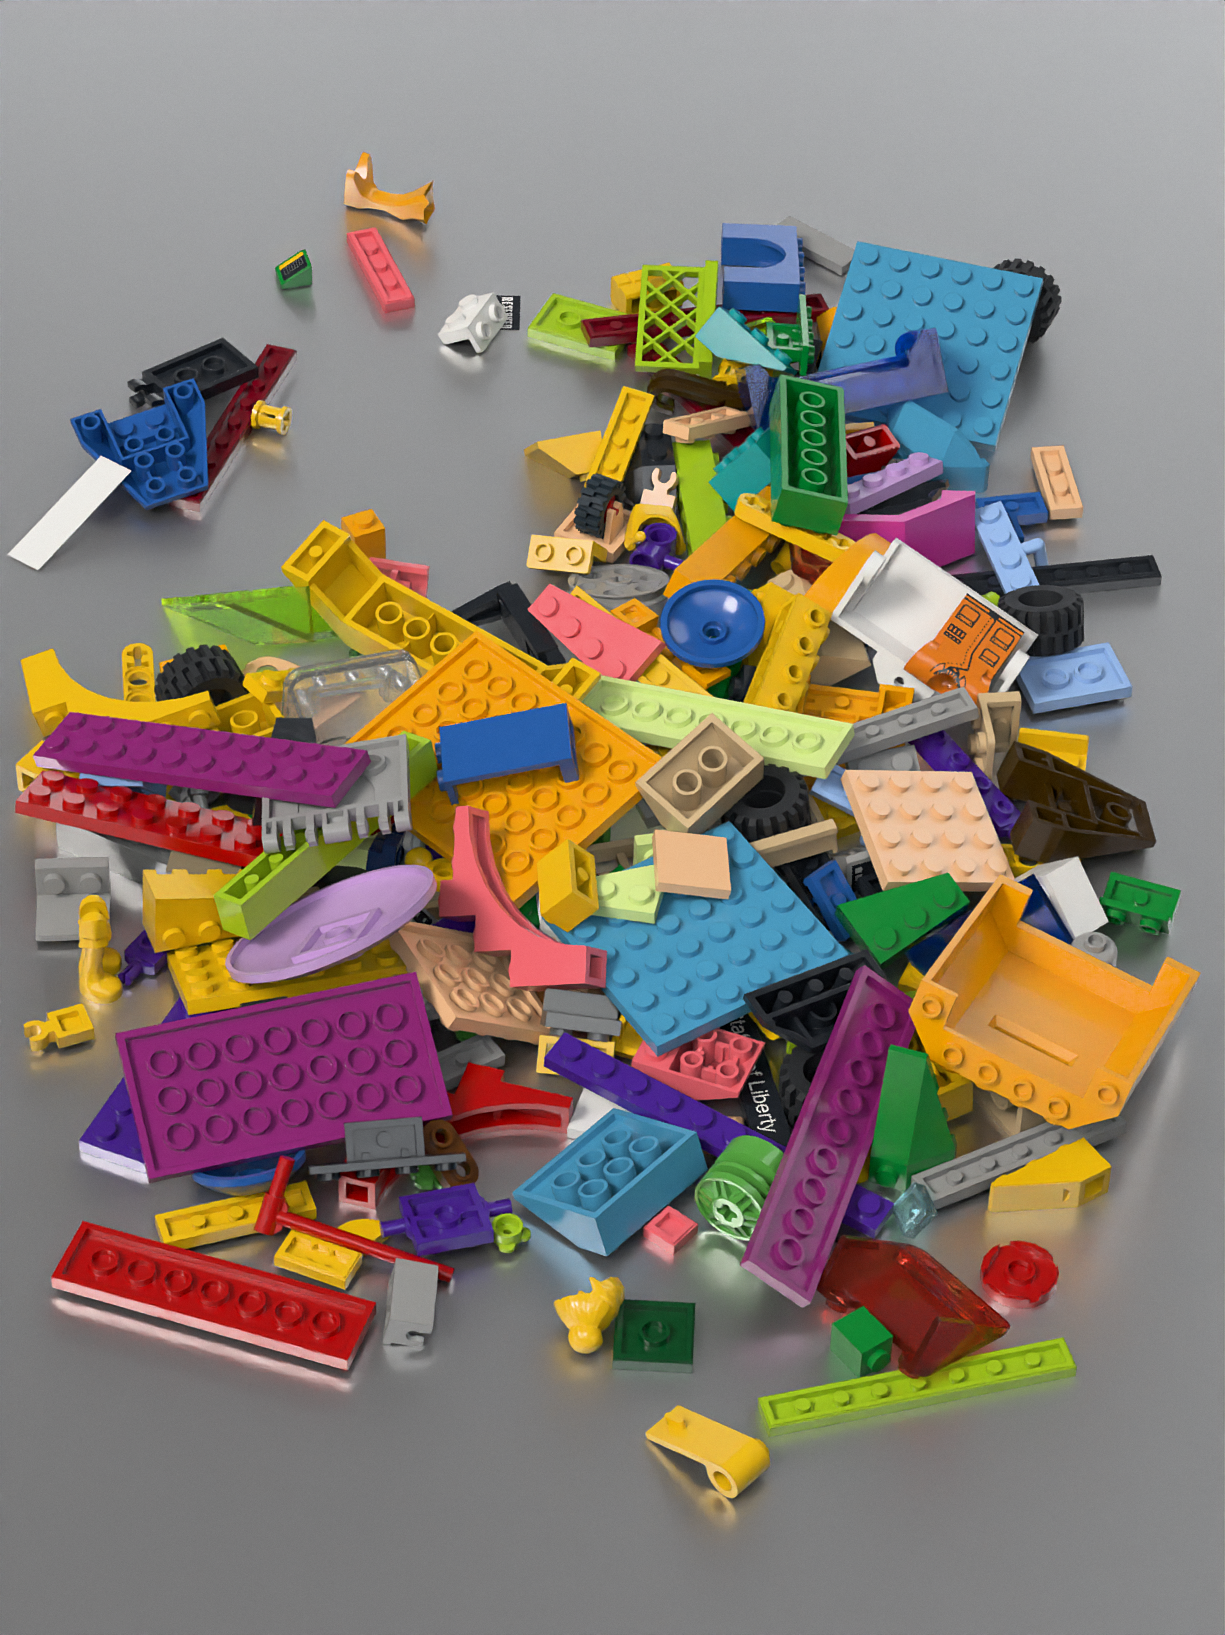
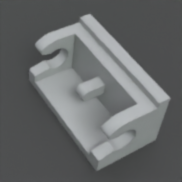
M399 1258L395 1259L388 1282L382 1344L423 1345L424 1337L411 1335L408 1332H432L438 1265Z

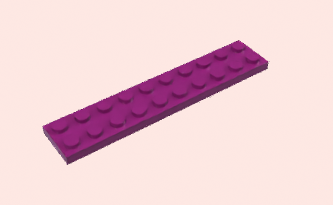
M69 712L33 755L36 766L41 768L252 797H264L336 808L371 763L367 750L79 712Z
M865 965L855 972L740 1263L741 1267L802 1308L810 1304L872 1144L889 1047L892 1044L908 1049L915 1030L914 1023L908 1012L913 999Z

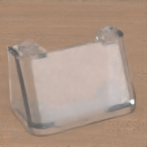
M404 649L298 667L289 672L284 679L281 714L284 718H312L317 744L342 745L422 677L417 662Z

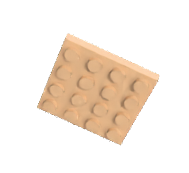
M844 771L840 780L883 891L944 873H949L962 891L987 892L1000 874L1015 880L972 772Z
M410 921L401 930L388 938L390 947L399 954L407 966V972L417 973L419 985L423 990V996L433 1005L440 1016L441 1023L449 1030L472 1032L480 1036L502 1037L509 1041H525L534 1045H539L540 1035L557 1036L549 1034L550 1027L540 1025L543 1004L535 992L510 987L508 968L511 957H494L474 952L473 933Z

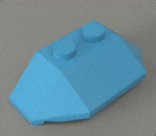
M910 400L887 408L886 425L900 444V448L893 458L907 459L913 453H926L931 458L943 461V474L928 481L948 479L950 486L947 490L975 491V493H983L987 490L990 464L984 457L980 458L975 447L959 429Z

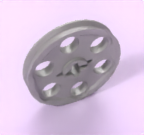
M608 564L593 566L588 575L573 573L568 578V585L570 587L568 593L570 594L578 586L607 610H613L634 598L646 607H650L667 599L663 593L669 582V576L659 569L642 565Z

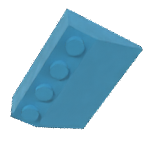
M613 1108L513 1191L512 1194L516 1201L579 1248L608 1256L616 1251L631 1235L640 1230L660 1210L669 1205L682 1191L691 1186L708 1168L697 1132Z

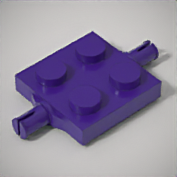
M470 1183L400 1196L399 1209L402 1218L380 1221L379 1226L382 1238L399 1234L407 1235L412 1240L417 1256H423L494 1242V1230L490 1217H496L505 1213L512 1214L513 1210L510 1198L487 1202L479 1195L475 1184Z

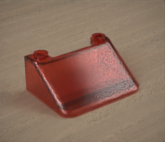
M842 1235L822 1272L816 1288L826 1298L825 1304L836 1312L845 1314L848 1308L857 1310L864 1306L893 1335V1343L903 1351L898 1358V1369L904 1375L913 1379H919L920 1376L928 1377L1007 1335L1011 1327L1006 1319L933 1256L923 1249L907 1243Z

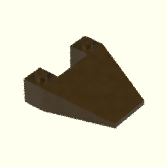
M1017 741L1013 742L996 776L999 789L1007 798L1014 801L1022 800L1027 802L1010 832L1014 854L1027 861L1035 860L1042 863H1050L1077 856L1079 859L1154 847L1157 841L1145 801L1047 751Z

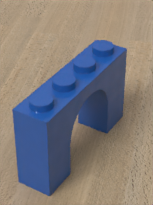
M722 223L721 265L762 267L724 266L722 308L729 310L733 307L736 310L797 312L799 294L805 295L806 282H804L803 238H797L796 226Z

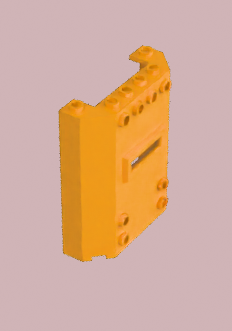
M1000 874L923 977L908 1010L925 1051L929 1055L930 1060L939 1064L943 1070L957 1073L973 1081L979 1088L993 1091L1007 1098L1013 1105L1019 1108H1027L1043 1116L1050 1124L1072 1129L1118 1117L1187 1004L1201 973L1167 956L1152 986L1021 921L1033 890Z

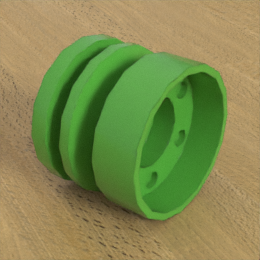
M742 1135L733 1138L715 1161V1164L711 1166L695 1187V1202L700 1213L708 1223L721 1233L734 1239L749 1241L784 1153L772 1143L756 1136Z

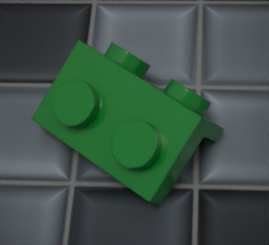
M1111 872L1104 895L1099 898V902L1111 924L1124 925V923L1138 926L1141 931L1148 934L1158 935L1160 932L1169 934L1181 898V890Z

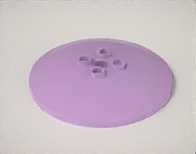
M398 865L362 873L315 891L293 902L253 939L248 940L242 937L227 955L225 965L229 975L233 980L242 983L281 982L315 974L343 962L356 959L401 930L428 904L437 889L435 877L432 871L424 866Z

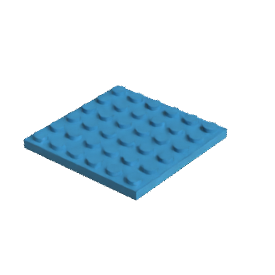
M857 241L815 382L844 388L845 420L856 423L874 422V426L886 425L887 408L910 400L959 429L974 447L996 451L1042 291L1043 278Z
M730 821L700 834L727 838L731 883L729 899L664 892L655 924L590 915L568 933L555 924L548 923L542 917L562 943L590 946L607 951L606 988L600 989L657 1057L752 1012L743 1000L744 994L849 955ZM653 857L625 870L654 865Z

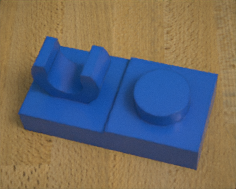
M828 861L807 876L803 883L805 886H808L813 896L812 900L819 906L820 912L834 938L841 942L846 941L850 936L834 915L836 907L839 904L853 901L857 898L837 861Z

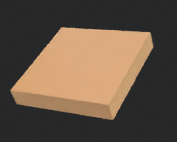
M654 830L652 846L656 891L729 899L731 883L727 838Z

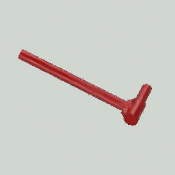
M280 1155L270 1189L265 1192L254 1226L255 1231L274 1236L275 1233L286 1227L392 1264L395 1263L396 1258L438 1265V1280L447 1283L451 1282L455 1268L288 1212L290 1207L284 1194L295 1160Z

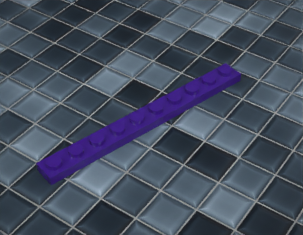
M565 1032L544 1057V1067L634 1114L697 1132L701 1148L716 1157L721 1155L733 1138L742 1135L759 1137L772 1143L783 1153L785 1152V1146ZM856 1184L842 1223L875 1239L892 1215L895 1203Z

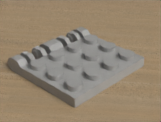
M406 734L336 745L338 747L367 750L371 763L336 808L262 797V843L265 854L281 852L280 834H283L286 850H295L296 837L294 830L306 828L305 837L309 847L318 846L317 828L320 827L323 830L325 844L352 840L351 821H356L360 839L367 838L369 835L367 818L379 816V828L383 835L391 834L390 815H394L397 832L413 830L410 801L409 744Z

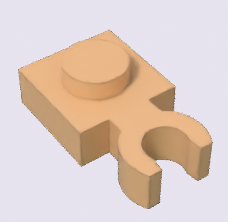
M655 468L652 473L654 489L653 491L644 489L640 504L670 506L675 511L678 499L676 496L669 494L670 491L677 487L679 477L677 473L672 472L670 480L667 483H661L662 471Z

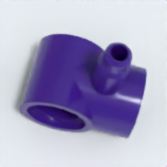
M666 523L648 525L643 531L646 534L645 541L641 542L629 557L630 564L648 566L659 570L670 569L674 571L684 561L676 557L677 532L674 527Z

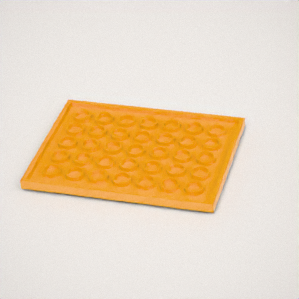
M477 630L345 743L396 736L402 731H406L431 740L437 768L442 770V764L438 763L435 752V743L440 742L439 727L567 703L574 725L579 780L565 783L560 767L557 765L457 785L459 804L451 805L447 791H440L436 777L410 800L413 830L409 832L451 863L454 856L455 834L453 824L456 807L471 806L489 812L490 842L495 865L506 892L518 909L539 891L537 862L567 839L586 850L643 799V796L635 786V782L662 759L661 756Z

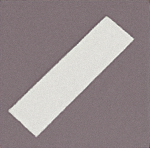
M100 456L7 555L39 570L127 477L131 470Z

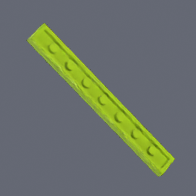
M1064 1337L759 1397L757 1407L768 1437H774L1076 1376L1077 1366Z

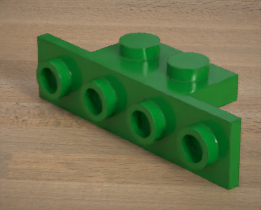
M799 294L796 324L766 322L765 335L770 339L767 344L774 351L779 348L792 359L791 362H799L800 376H806L807 364L813 365L815 345H813L814 332H812L813 319H811L812 307L806 306V295Z

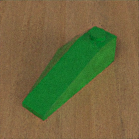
M892 1044L889 1047L870 1155L868 1182L905 1192L912 1189L911 1178L913 1175L956 1158L957 1141L955 1134L949 1131L947 1125L949 1116L946 1107L941 1106L937 1094L939 1085L927 1053Z

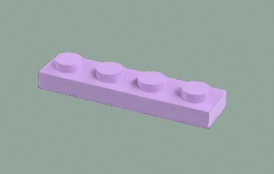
M918 452L909 455V458L887 465L885 469L875 474L865 475L862 480L848 485V505L845 514L862 512L943 474V461L931 458L926 453Z

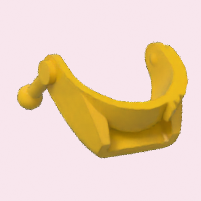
M636 504L633 507L625 532L624 546L628 551H634L636 543L644 542L646 539V534L643 531H638L640 525L666 523L674 527L677 532L676 555L685 553L686 544L683 540L680 524L670 506Z

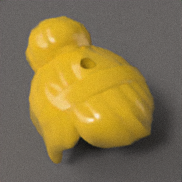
M589 1277L593 1289L590 1293L578 1291L576 1295H569L554 1301L557 1315L569 1328L568 1340L574 1351L590 1354L596 1352L602 1346L603 1337L601 1333L617 1317L620 1306L625 1299V1287L618 1277H609L601 1282L594 1277Z

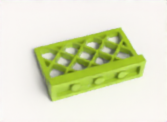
M706 260L705 267L642 265L635 372L656 373L662 369H675L712 379L713 352L700 342L695 335L716 311L718 261ZM648 276H662L666 282L655 288L648 281ZM685 277L698 278V283L690 289L684 287L680 281ZM674 287L681 295L671 302L663 293ZM657 298L665 307L653 313L646 305ZM689 300L696 308L686 315L678 306ZM672 312L680 320L669 327L661 318ZM655 323L663 332L652 339L644 330ZM685 325L695 332L686 340L676 333ZM668 337L678 344L669 352L659 345ZM652 349L661 356L655 362L642 361V356ZM685 350L693 357V363H679L674 357Z

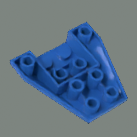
M194 378L163 388L164 405L107 423L101 409L70 419L81 447L95 461L100 456H103L131 470L120 485L146 510L209 489L205 401Z

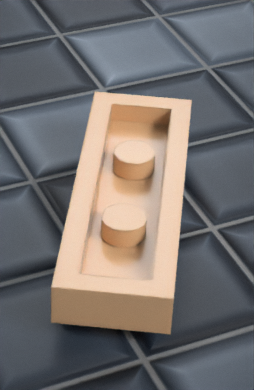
M724 406L664 420L663 433L674 436L675 441L680 443H694L695 439L698 438L712 439L719 433L734 434L736 429L749 427L751 414Z
M1064 445L1032 447L1030 458L1049 519L1082 518L1083 505Z

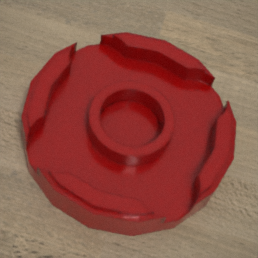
M1020 1240L1010 1241V1245L1000 1247L999 1244L992 1247L983 1257L980 1269L982 1288L989 1297L1003 1306L1016 1309L1034 1308L1047 1302L1056 1292L1059 1278L1058 1266L1056 1267L1052 1255L1047 1250L1035 1243Z

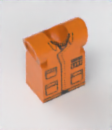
M967 593L934 640L920 648L906 663L904 670L940 694L964 686L974 703L977 704L978 693H988L991 681L1009 658L1025 632Z

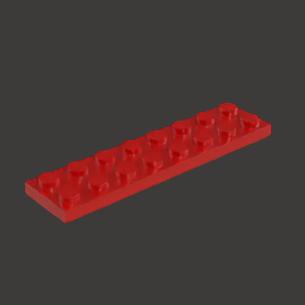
M42 771L16 799L15 813L237 866H248L264 852L262 826H253L252 818L236 816L227 810L215 811L202 808L193 802L181 803L168 800L159 794L146 795L133 792L130 788L124 786H98V782L94 779L73 778L65 776L60 771Z
M82 1221L51 1276L52 1288L347 1371L377 1313L376 1302L86 1221Z

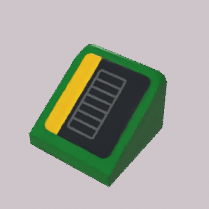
M305 249L297 252L275 267V272L282 289L312 285V266Z

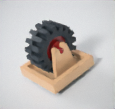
M593 474L591 479L586 481V488H582L581 498L578 497L577 506L556 529L554 537L595 541L608 550L606 562L613 564L626 549L624 546L625 532L631 511L623 509L624 503L622 501L626 496L624 493L626 490L625 486H623L624 483L601 474ZM640 525L638 531H640L644 527V525Z

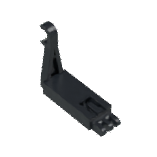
M508 581L498 585L451 611L476 626L503 619L522 652L548 666L566 663L565 658L558 649V645L547 628L528 611L531 603L518 583L511 584Z

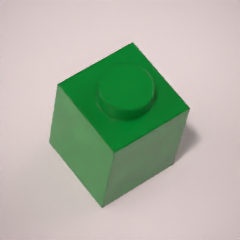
M864 1306L832 1323L830 1350L857 1378L865 1377L872 1372H879L891 1362L893 1335Z

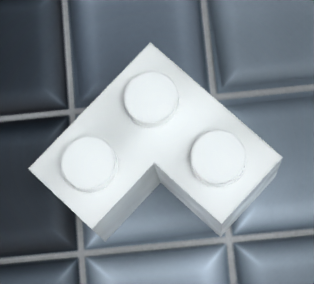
M1078 856L1037 865L1014 880L1033 890L1022 916L1042 912L1049 934L1065 943L1072 942L1083 933L1093 932L1109 922Z

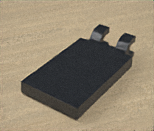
M220 338L142 371L141 379L136 378L127 381L128 387L134 393L138 392L129 397V402L136 409L146 403L151 408L164 405L163 388L194 378L203 399L207 400L258 378V366L226 339Z

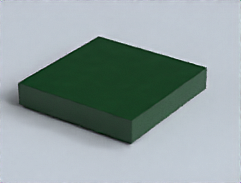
M624 1299L615 1318L612 1369L692 1373L696 1303Z

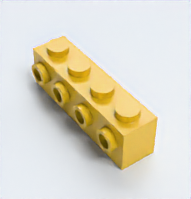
M797 593L781 605L743 703L798 713L796 711L798 702L805 696L809 688L807 683L808 676L815 669L820 659V656L817 655L818 650L829 636L830 628H828L832 613L800 593Z

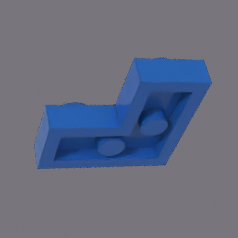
M1040 492L976 498L975 509L999 501L1002 502L1020 543H1024V534L1020 525L1047 523L1048 511Z

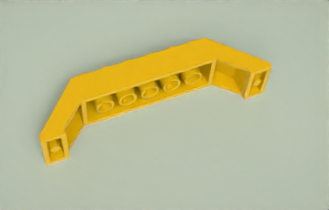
M325 520L316 527L281 566L284 575L347 646L412 683H416L476 630L580 702L601 679L600 672L573 657L568 663L548 666L385 576L351 540L350 534Z

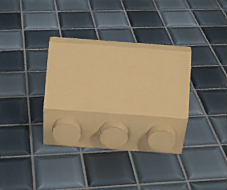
M711 713L635 782V786L660 824L668 831L702 834L763 779L764 758Z

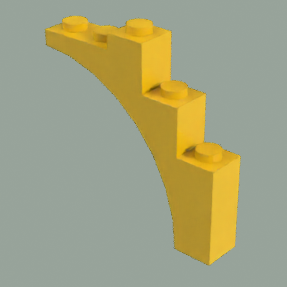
M53 648L21 659L32 713L43 737L51 735L69 712L199 729H209L221 724L209 691L184 698L157 702L124 701L107 698L89 691L71 679L62 668Z

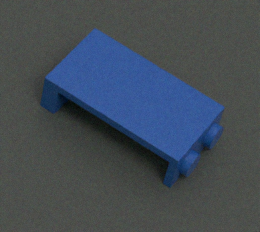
M567 703L439 727L440 742L435 743V752L438 763L442 764V770H437V779L440 791H447L451 805L459 804L457 785L557 765L560 767L565 783L579 780L574 725Z

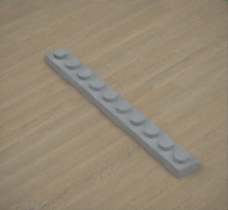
M963 686L853 723L855 736L836 765L977 719L978 707ZM644 798L635 805L647 829L661 825Z

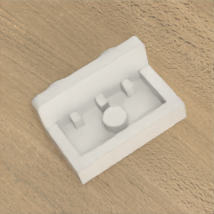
M494 292L480 296L468 295L459 302V307L454 314L446 319V324L438 335L444 345L469 339L477 353L484 352L508 317Z

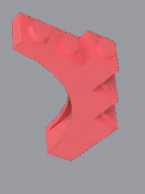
M471 806L456 807L453 824L455 834L454 856L452 858L453 880H441L440 894L438 897L439 917L457 922L475 921L473 931L474 952L494 957L511 956L508 973L510 987L529 992L545 991L546 988L561 990L606 988L607 951L584 945L564 944L538 930L518 910L506 892L497 871L490 842L489 812Z

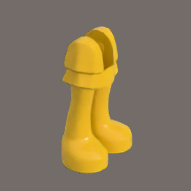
M89 895L81 901L78 909V946L82 948L78 966V973L80 975L79 990L86 999L96 1004H109L117 1001L123 993L122 982L120 978L115 976L121 970L122 958L117 950L106 947L112 937L106 902L98 895Z

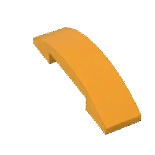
M877 533L863 537L843 552L822 573L804 596L830 613H833L871 554L876 550L884 556L891 543Z
M636 598L610 611L621 621L664 642L661 629L657 627L659 616ZM667 646L661 651V654L704 689H708L731 676V670L727 667H698L677 658Z

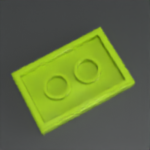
M553 293L529 325L527 337L615 361L626 344L589 348L581 331V320L627 315V313Z

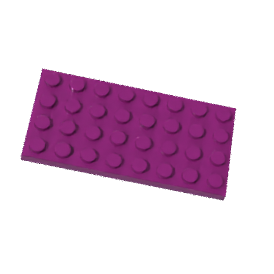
M416 972L115 1033V1040L148 1183L286 1155L299 1150H309L345 1142L343 1124L345 1122L422 1116V1124L426 1125L432 1120L446 1121L452 1118V1111Z

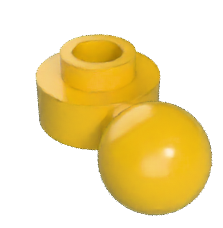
M415 847L407 852L404 859L405 865H420L429 868L437 882L436 892L440 893L441 880H453L452 863L446 858L433 861L432 854L423 847Z

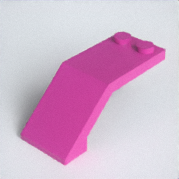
M942 490L941 499L900 515L844 514L838 533L849 537L855 542L872 533H877L890 543L895 538H898L941 567L975 553V491ZM804 549V567L826 570L833 563Z

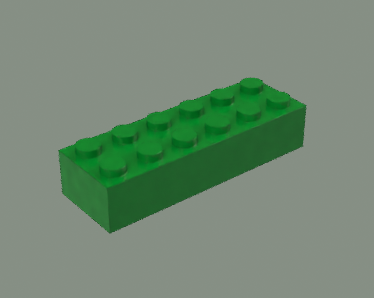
M780 374L769 406L771 521L787 527L795 526L820 534L837 535L848 505L844 388Z

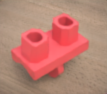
M369 558L382 574L427 598L430 566L383 558Z

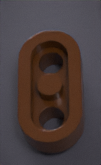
M439 1119L427 1123L423 1127L425 1155L461 1151L466 1153V1161L457 1162V1165L464 1168L465 1176L459 1175L456 1169L434 1171V1164H428L442 1187L449 1188L470 1183L475 1184L479 1176L478 1165L455 1128L447 1121ZM436 1133L443 1135L445 1139L444 1144L437 1141Z

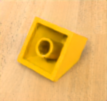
M601 431L537 441L525 448L524 454L526 457L567 478L579 477L580 482H586L602 441Z

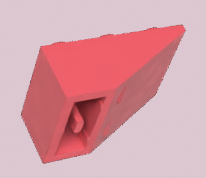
M716 1028L657 1057L643 1040L632 1059L631 1067L696 1101L738 1098L765 1047V1042Z

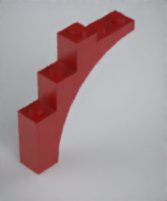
M470 1062L466 1066L455 1094L447 1092L452 1118L446 1121L455 1128L461 1139L504 1130H543L567 1134V1128L573 1115V1097L505 1082V1070ZM436 1133L437 1141L444 1144L445 1139L443 1135ZM395 1167L379 1169L380 1176L357 1178L356 1171L340 1172L341 1179H338L339 1202L376 1210L388 1188L401 1174H395Z

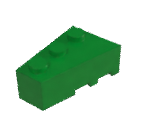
M944 873L839 904L834 915L860 951L867 949L883 970L965 913L970 901L951 875Z

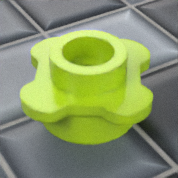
M501 1214L492 1221L494 1243L499 1246V1250L503 1253L513 1252L519 1243L527 1242L531 1238V1231L523 1227L522 1220L514 1214Z

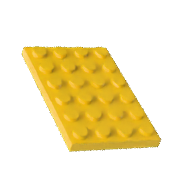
M228 938L213 941L211 945L198 947L193 945L178 948L167 953V966L188 1015L240 1007L241 1003L282 996L290 998L408 973L406 970L407 966L399 954L390 947L388 939L356 959L305 977L270 983H242L231 978L225 961L228 953L238 940L233 941Z

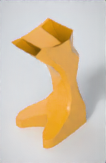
M363 152L355 171L351 169L347 171L344 204L358 209L382 210L401 220L414 219L427 224L435 210L433 199L434 180L415 191L405 194H392L378 190L373 181L372 158L370 154Z

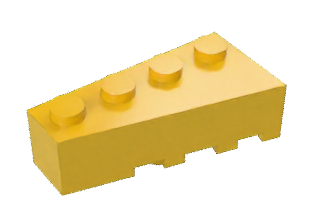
M155 869L143 870V926L154 952L158 953L238 937V935L223 930L213 896L237 874H224L221 869H208L207 874H189L187 869H173L171 874H157Z

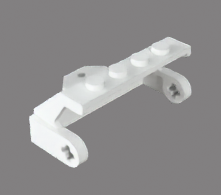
M895 538L884 556L876 550L871 554L833 611L831 617L832 621L878 651L872 659L877 682L885 685L915 688L913 701L930 698L935 690L906 672L904 666L920 648L934 640L967 593L1025 632L1009 658L991 681L988 693L1008 691L1028 662L1030 656L1026 653L1038 636L1034 631L898 538Z

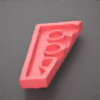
M551 584L545 588L528 608V611L585 665L600 672L603 676L636 682L667 646L664 642Z

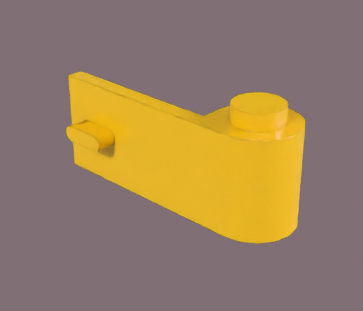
M680 1405L665 1413L660 1421L645 1432L647 1439L704 1464L713 1486L721 1494L729 1498L737 1497L770 1467V1452L761 1440L749 1437Z

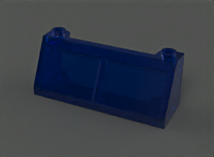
M936 327L919 329L900 335L894 347L896 356L796 377L844 388L845 414L949 392ZM760 364L735 368L741 401L755 430L761 427L765 431L770 427L769 406L779 377H770Z

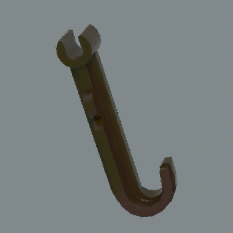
M675 369L659 370L653 374L648 382L647 393L654 395L652 408L663 414L672 416L675 410V399L662 394L666 392L717 407L724 405L739 411L754 413L758 415L762 423L770 425L769 406L774 391H767L762 395L746 392L738 384L725 386L720 381Z

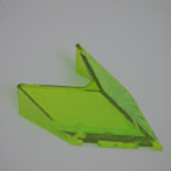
M284 586L252 591L243 590L161 599L162 606L253 645L315 642L314 639L339 637L312 607L309 586Z

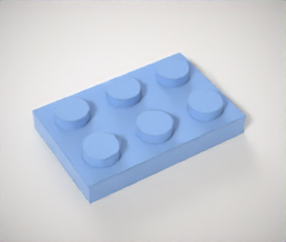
M1109 642L1074 648V650L1058 655L1030 656L1028 662L1016 678L1033 714L1131 697L1133 687Z

